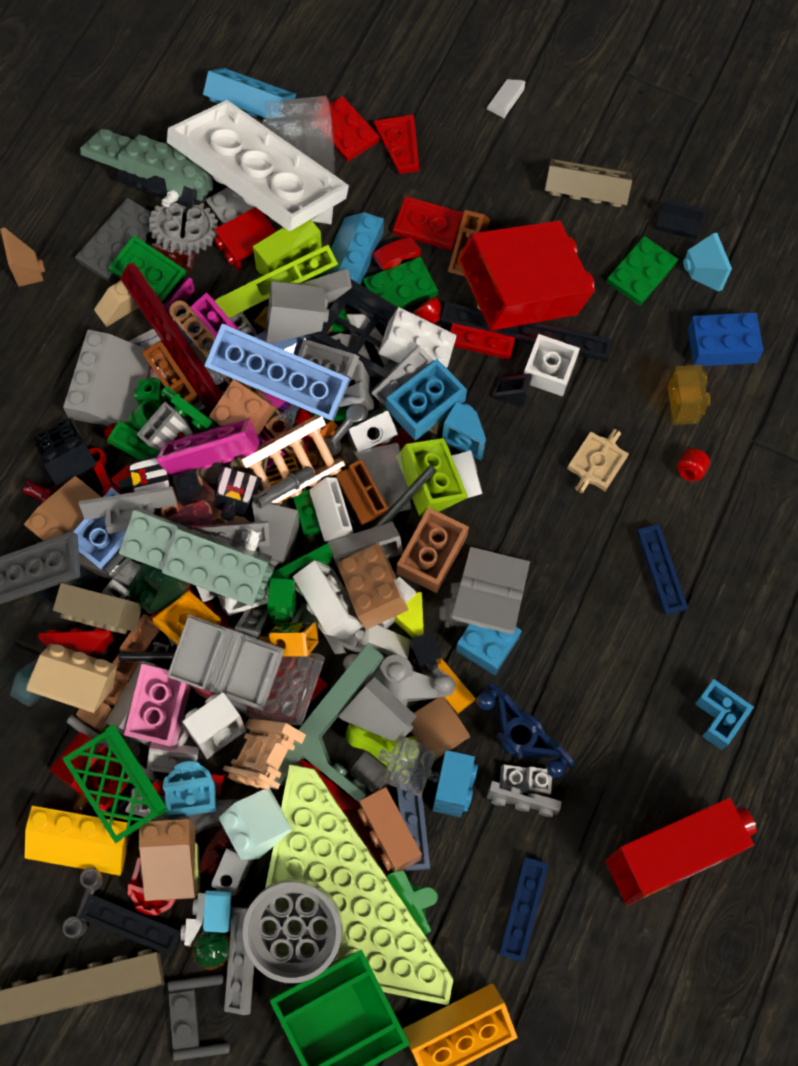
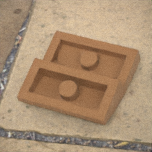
M444 697L433 700L414 713L417 717L411 723L414 728L410 733L413 737L417 738L418 747L430 763L445 754L446 750L450 751L470 738L468 731Z

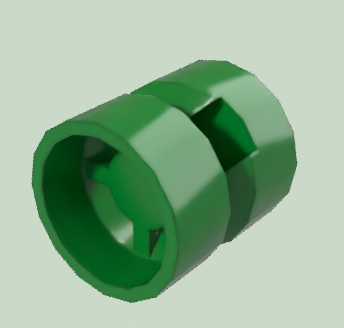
M153 400L143 401L126 417L124 424L139 432L160 408V405Z

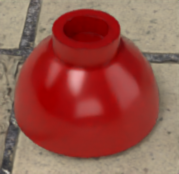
M437 297L432 298L413 311V314L432 324L436 323L441 319L439 316L441 311L439 299Z

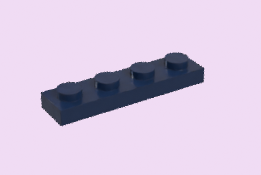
M660 524L638 529L637 535L664 616L686 611L688 606Z
M527 857L524 858L499 956L524 962L549 864Z

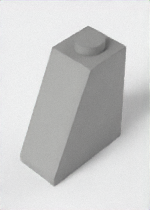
M374 677L338 717L348 723L395 741L400 735L405 737L414 728L411 723L417 716Z

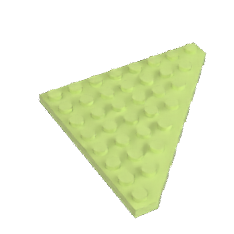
M290 764L281 810L293 830L273 847L265 888L275 882L292 878L304 879L318 884L333 897L342 916V940L332 962L362 949L383 992L449 1005L453 977L317 771L313 768ZM280 897L277 899L276 902L279 908H289V902L286 898ZM309 897L302 899V905L306 909L315 907L313 899ZM291 920L289 922V926L293 931L302 930V924L298 920ZM324 920L314 922L317 930L325 931L328 929L327 923ZM264 921L266 930L272 932L277 929L274 921ZM281 942L277 944V950L282 954H286L289 952V946ZM309 942L302 944V949L305 953L311 954L315 952L313 944Z

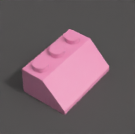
M142 664L124 735L167 746H177L191 686L167 677L168 669Z

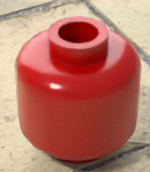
M688 449L683 453L678 462V472L687 481L701 480L709 468L710 459L700 449Z

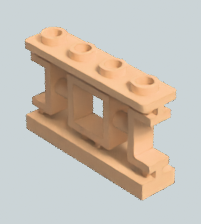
M249 718L244 726L251 730L249 734L246 733L244 736L247 741L238 759H232V767L224 766L223 771L229 773L227 778L239 784L243 783L247 786L260 787L267 791L270 787L278 789L280 784L274 780L281 775L278 769L287 751L294 750L295 746L293 743L302 744L306 734L287 723Z

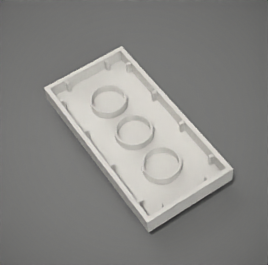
M228 100L168 128V144L213 175L217 182L225 184L243 197L247 204L257 207L288 231L297 228L346 199L348 184Z

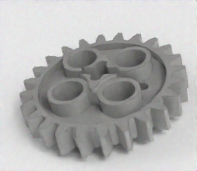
M161 202V207L155 206V211H151L149 232H152L153 239L157 238L156 244L163 243V249L171 247L172 253L177 249L180 255L183 251L190 255L191 250L198 254L199 248L206 250L207 245L212 246V241L216 238L214 229L218 227V220L215 219L214 213L210 214V208L204 209L203 203L195 205L191 209L174 202L169 207H165ZM185 213L187 214L185 237L180 238L182 217Z

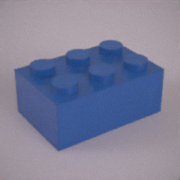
M757 313L693 316L688 326L694 367L757 363L764 351Z

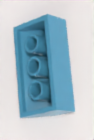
M224 67L208 71L203 95L210 97L209 100L212 102L221 103L228 100L238 108L246 110L248 115L265 117V121L274 124L284 120L296 97V94Z
M365 212L345 217L331 247L338 265L319 275V277L346 269L349 271L350 279L361 285L372 261V254L376 251L384 233V219Z

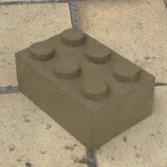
M60 583L53 611L60 612V618L126 634L127 630L136 632L143 604Z

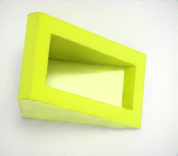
M417 592L406 603L409 610L395 616L394 621L412 638L424 635L422 592Z

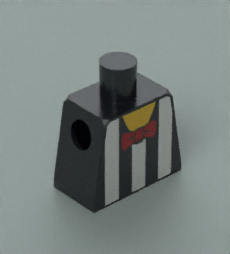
M159 453L129 465L131 477L118 480L121 493L173 487L172 477L156 459Z
M220 465L215 481L213 507L221 510V517L227 521H232L235 515L245 516L253 502V495L258 492L262 478Z

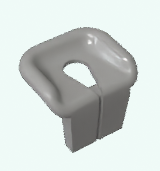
M358 360L353 376L350 378L355 380V384L347 388L339 407L363 404L367 407L368 412L374 411V395L371 393L373 383L364 364Z

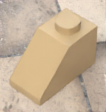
M119 281L108 288L94 311L107 327L139 308L123 282Z

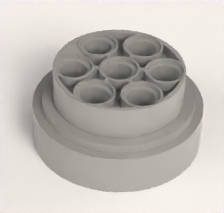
M296 878L281 880L265 888L250 905L243 923L244 947L251 962L267 977L284 983L304 982L321 974L334 960L343 934L342 916L333 897L318 884ZM280 897L286 898L289 902V908H279L276 902L277 899ZM305 897L313 899L315 907L306 909L302 905V899ZM291 920H298L302 924V930L293 931L289 926V922ZM324 920L327 923L328 929L319 931L315 928L314 922ZM264 921H274L277 929L272 932L266 930ZM281 942L286 943L289 946V952L286 954L280 953L277 950V944ZM306 942L313 944L315 952L311 954L305 953L302 949V944Z

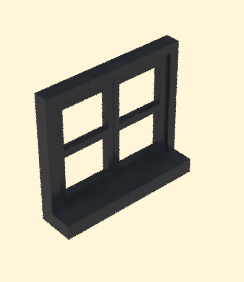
M350 279L352 288L335 300L329 309L328 322H324L322 331L313 333L310 340L359 356V360L364 364L368 374L381 381L399 363L389 359L384 368L360 355L359 351L366 341L380 348L382 342L370 334L377 323L387 328L389 320L398 307ZM346 304L371 318L363 331L339 317ZM334 322L360 336L352 349L327 335Z

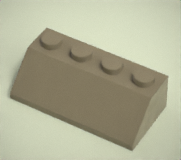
M551 158L545 191H549V194L554 196H561L562 193L576 200H581V197L590 198L589 201L593 203L606 201L610 202L611 206L622 207V204L627 205L632 184V173Z

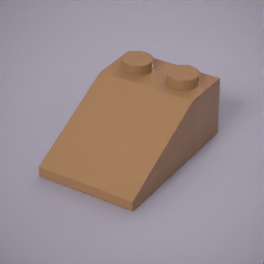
M74 476L43 502L24 525L43 541L74 531L84 520L79 501L102 497Z
M190 819L149 821L140 827L139 850L145 901L196 898L195 822Z

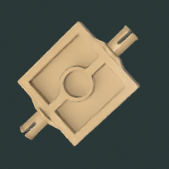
M616 429L612 430L608 438L599 437L590 432L568 465L567 469L581 478L575 487L577 491L580 489V493H584L589 483L606 491L627 459L629 453L623 451L615 444L621 435L619 431L616 433Z

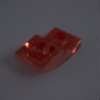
M224 827L216 833L202 856L198 870L203 876L207 873L211 875L218 869L222 858L216 851L219 848L224 850L231 843Z

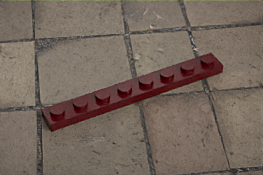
M127 264L120 277L121 281L209 413H212L223 396L222 391L136 264Z

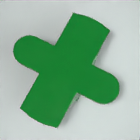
M404 870L388 874L386 876L423 933L427 935L432 930L426 919L425 908L437 902V891L432 887L420 889L419 884L413 886Z

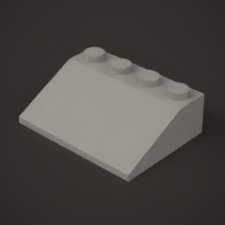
M87 330L63 406L68 418L104 426L118 423V421L124 423L126 417L139 406L138 401H135L134 390L138 388V380H145L150 373L151 366L142 354V351L146 350V348L108 333Z

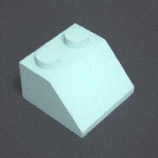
M270 788L268 791L264 789L234 803L219 817L241 860L261 858L293 830Z

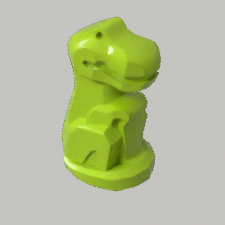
M351 723L347 727L346 740L351 746L368 751L394 772H403L406 766L409 768L413 767L419 754V750L415 749L417 744L416 737L410 736L406 738L400 735L395 741H392Z

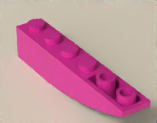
M207 292L190 307L215 338L221 324L241 331ZM263 392L277 406V409L287 402Z

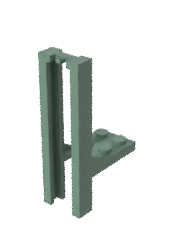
M367 644L300 727L299 731L306 734L302 744L293 743L295 746L294 750L287 751L278 769L281 775L274 780L280 786L286 783L289 765L299 766L300 762L306 758L358 802L367 797L368 793L365 791L367 786L357 778L352 781L346 776L348 771L339 763L335 765L331 763L322 736L385 659L371 645Z

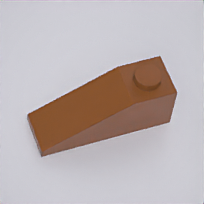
M464 210L448 269L449 273L465 276L458 258L472 233L487 231L490 218L486 215Z
M161 341L142 352L165 387L168 386L176 393H179L180 397L190 405H194L201 400Z

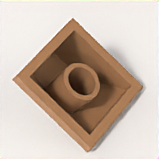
M5 227L0 228L8 265L18 287L44 281L42 272H45V267L42 259L38 260L36 253Z

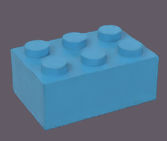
M436 359L386 398V410L389 411L414 440H417L446 417L456 402L461 404L465 402L467 389Z
M445 751L433 806L434 812L461 817L463 811H468L473 794V789L471 788L478 769V765L474 764L475 756Z

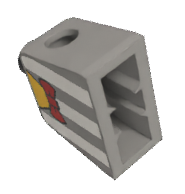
M164 402L137 435L150 447L161 451L165 443L191 436L193 431L180 414Z
M227 848L211 886L216 888L217 891L231 892L232 896L238 895L255 859L241 860L235 848ZM228 875L232 878L231 885L226 880Z

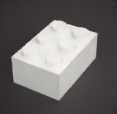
M398 307L388 322L378 354L400 363L419 345L434 361L438 359L447 368L457 335Z
M314 560L293 576L297 583L295 585L296 590L307 600L306 606L313 615H316L319 620L318 627L325 635L346 640L364 627L356 615L348 591L334 568Z
M224 693L212 695L206 700V705L199 710L197 708L191 710L186 714V719L182 721L206 759L246 732L241 716Z

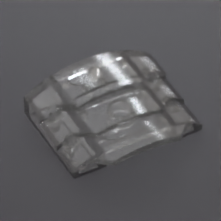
M319 96L265 102L266 117L261 124L335 175L334 139L328 97Z

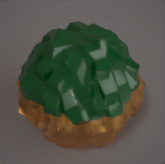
M201 929V933L197 935L192 943V957L195 963H198L200 967L207 970H214L218 966H223L224 962L229 958L230 939L228 935L224 932H206L204 929Z

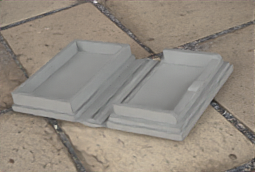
M470 547L452 618L456 621L476 625L481 628L513 634L516 628L530 561Z
M189 614L167 677L219 695L224 693L228 699L263 711L285 649Z

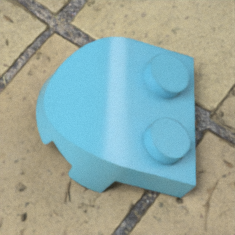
M193 761L182 762L174 766V770L168 777H165L163 782L166 807L168 809L166 816L168 819L217 811L216 787L210 772L198 762Z

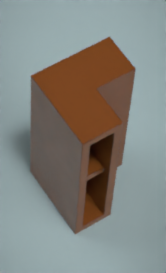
M362 459L349 465L348 469L336 474L335 478L338 480L339 487L361 527L383 516L388 511V507Z

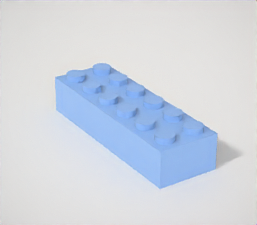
M221 324L204 365L207 368L331 421L336 416L351 380L344 375L224 324Z

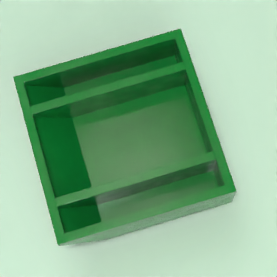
M362 949L332 962L318 976L304 982L294 983L270 997V1003L302 1066H374L410 1045Z

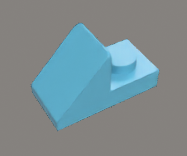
M206 891L204 931L228 932L231 929L232 921L231 892Z

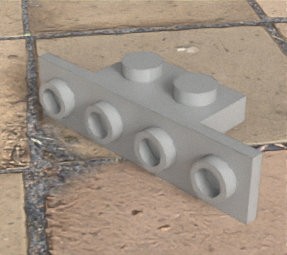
M172 486L79 501V506L85 520L106 517L108 534L126 531L135 508L154 514V509L177 505V499Z

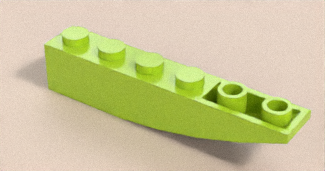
M326 245L215 301L231 318L269 300L271 281L301 284L333 269L338 263L329 245Z

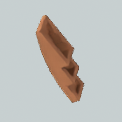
M145 613L138 621L136 632H130L120 646V652L151 651L154 641L157 640L161 632L153 623L151 616ZM118 654L112 663L117 665L114 686L103 701L104 703L112 707L115 706L140 661H119Z

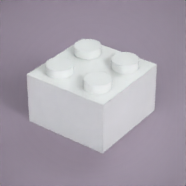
M538 334L524 370V374L530 373L533 375L531 386L563 396L580 348Z

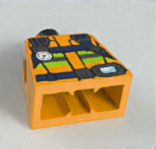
M316 620L277 624L270 633H261L259 640L284 648L283 656H308L319 643Z

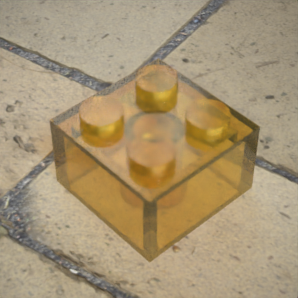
M702 365L676 366L672 373L667 389L673 425L699 424L702 416L705 415L707 407L710 406V394L706 393L705 387L707 385V374L703 373Z

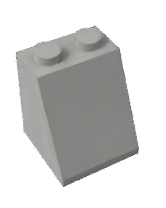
M271 281L266 315V343H275L322 331L323 323L328 322L329 309H327L328 297L324 296V287Z
M253 501L254 520L269 522L270 546H259V551L272 556L270 564L275 567L274 571L290 562L300 528L298 510L269 503L262 508H258V504H255Z

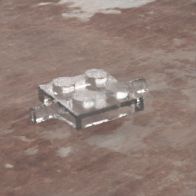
M399 735L397 744L391 753L382 749L379 753L385 756L378 754L380 760L388 762L387 771L383 782L421 797L427 779L433 782L439 780L433 777H440L439 773L431 770L437 751L407 737Z

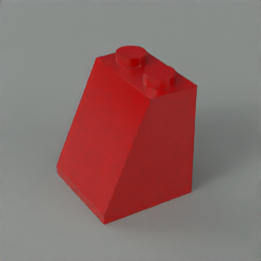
M80 732L49 771L87 799L62 759L92 740V738ZM98 743L95 746L94 754L107 757L109 749ZM112 753L111 758L117 759V757ZM79 755L71 760V763L75 769L85 771L89 757ZM92 758L89 772L103 774L106 760ZM110 761L107 775L120 777L122 765ZM125 772L124 778L130 779L127 773ZM78 773L83 781L84 774ZM88 775L85 786L88 790L98 792L102 778ZM105 779L102 792L116 795L119 781ZM122 783L121 792L128 785V783ZM91 794L96 802L97 795ZM101 796L98 807L101 811L106 812L115 799Z

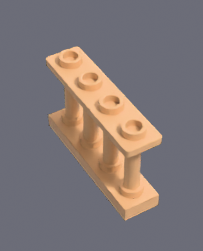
M315 415L258 446V449L252 455L245 457L241 455L238 457L241 466L253 469L255 475L262 478L261 486L265 490L271 484L261 466V460L267 456L273 458L282 478L285 479L290 471L280 453L282 448L289 445V447L293 448L303 468L306 466L312 467L300 443L302 437L306 435L312 436L326 465L314 471L315 477L300 485L298 490L293 489L269 504L279 506L283 503L282 500L288 496L292 498L299 495L304 487L317 485L322 481V477L328 474L329 476L337 474L341 471V467L345 465L343 460L333 459L320 433V427L326 425L322 416Z

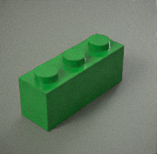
M270 578L267 606L272 626L281 623H291L297 614L298 604L295 581L292 579Z

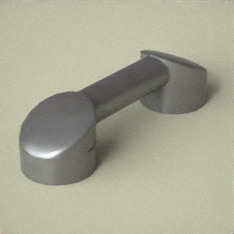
M351 405L347 409L346 419L331 438L324 439L331 455H336L340 452V439L354 422L364 421L367 418L368 410L365 405Z
M87 868L80 875V882L86 889L76 917L68 918L63 924V933L67 937L78 938L87 930V923L85 920L80 919L79 916L89 894L94 896L95 891L100 889L103 883L101 873L94 868Z

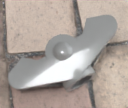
M349 654L345 657L343 662L345 670L348 669L359 654ZM391 655L383 660L364 684L367 685L375 677L406 707L408 702L450 696L454 693L456 685L449 675L438 668L426 675L415 672L414 667L407 658L401 655Z

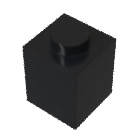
M195 469L173 476V481L183 506L205 499Z
M432 632L409 640V647L419 671L425 669V672L438 668L442 657Z

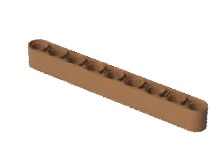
M184 301L174 302L170 306V314L173 320L207 359L211 349L205 350L204 346L208 342L214 343L215 336ZM180 310H186L184 316H176ZM200 326V330L197 333H190L192 327ZM219 373L226 383L230 385L232 378ZM245 384L246 386L257 392L259 395L270 401L261 390ZM277 408L264 426L273 438L293 428ZM277 424H284L285 429L282 432L277 433L274 431V427ZM302 440L300 443L304 449V442ZM288 445L283 448L289 456L297 457L294 450L289 449Z

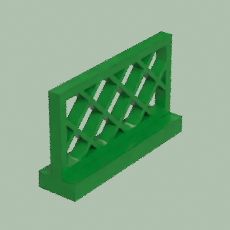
M113 724L106 728L105 732L62 759L116 844L158 815L161 816L166 813L168 809ZM103 740H106L110 746L107 757L94 754L95 746ZM112 751L117 757V759L111 758ZM79 755L89 757L85 771L75 769L71 760ZM92 758L106 760L103 774L89 772ZM110 761L122 765L120 777L107 775ZM125 772L127 773L130 779L124 778ZM78 773L84 774L83 781ZM88 775L102 778L98 792L88 790L85 786ZM105 779L119 781L116 795L102 792ZM123 782L134 784L136 788L134 798L120 796ZM138 792H139V794L141 795V797H142L143 800H138V799H137V797H138ZM91 794L97 795L96 802ZM101 796L115 799L111 813L101 811L98 807ZM118 800L132 802L129 816L115 814ZM136 803L147 805L151 811L143 819L133 817ZM104 815L110 816L109 823ZM114 817L127 819L126 830L116 836L112 829ZM131 821H137L135 824L130 826Z

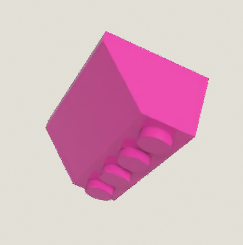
M246 418L165 443L156 459L170 476L179 475L195 468H200L201 470L209 468L215 462H229L238 455H243L244 457L252 455L258 449L260 441L251 418Z

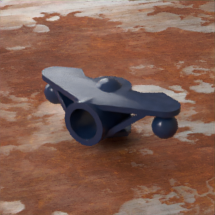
M492 682L486 685L489 692H482L478 695L477 705L482 710H490L495 705V698L497 699L501 732L496 736L506 753L520 759L522 757L556 758L549 761L546 767L547 773L552 778L562 777L565 773L566 765L573 768L575 765L573 759L558 743L545 733V730L535 716L521 710L504 691ZM505 710L513 717L508 724ZM516 729L524 731L528 735L529 741L525 744L515 743L511 738V731ZM536 741L545 749L534 748Z

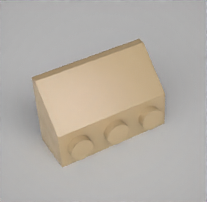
M50 643L40 654L26 691L95 713L113 689L117 665L103 659L88 656L82 652L66 649L61 645Z

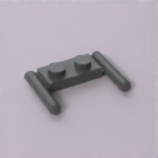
M222 974L168 981L174 1061L230 1052V1045L228 1043L199 1047L195 988L223 984L224 976Z

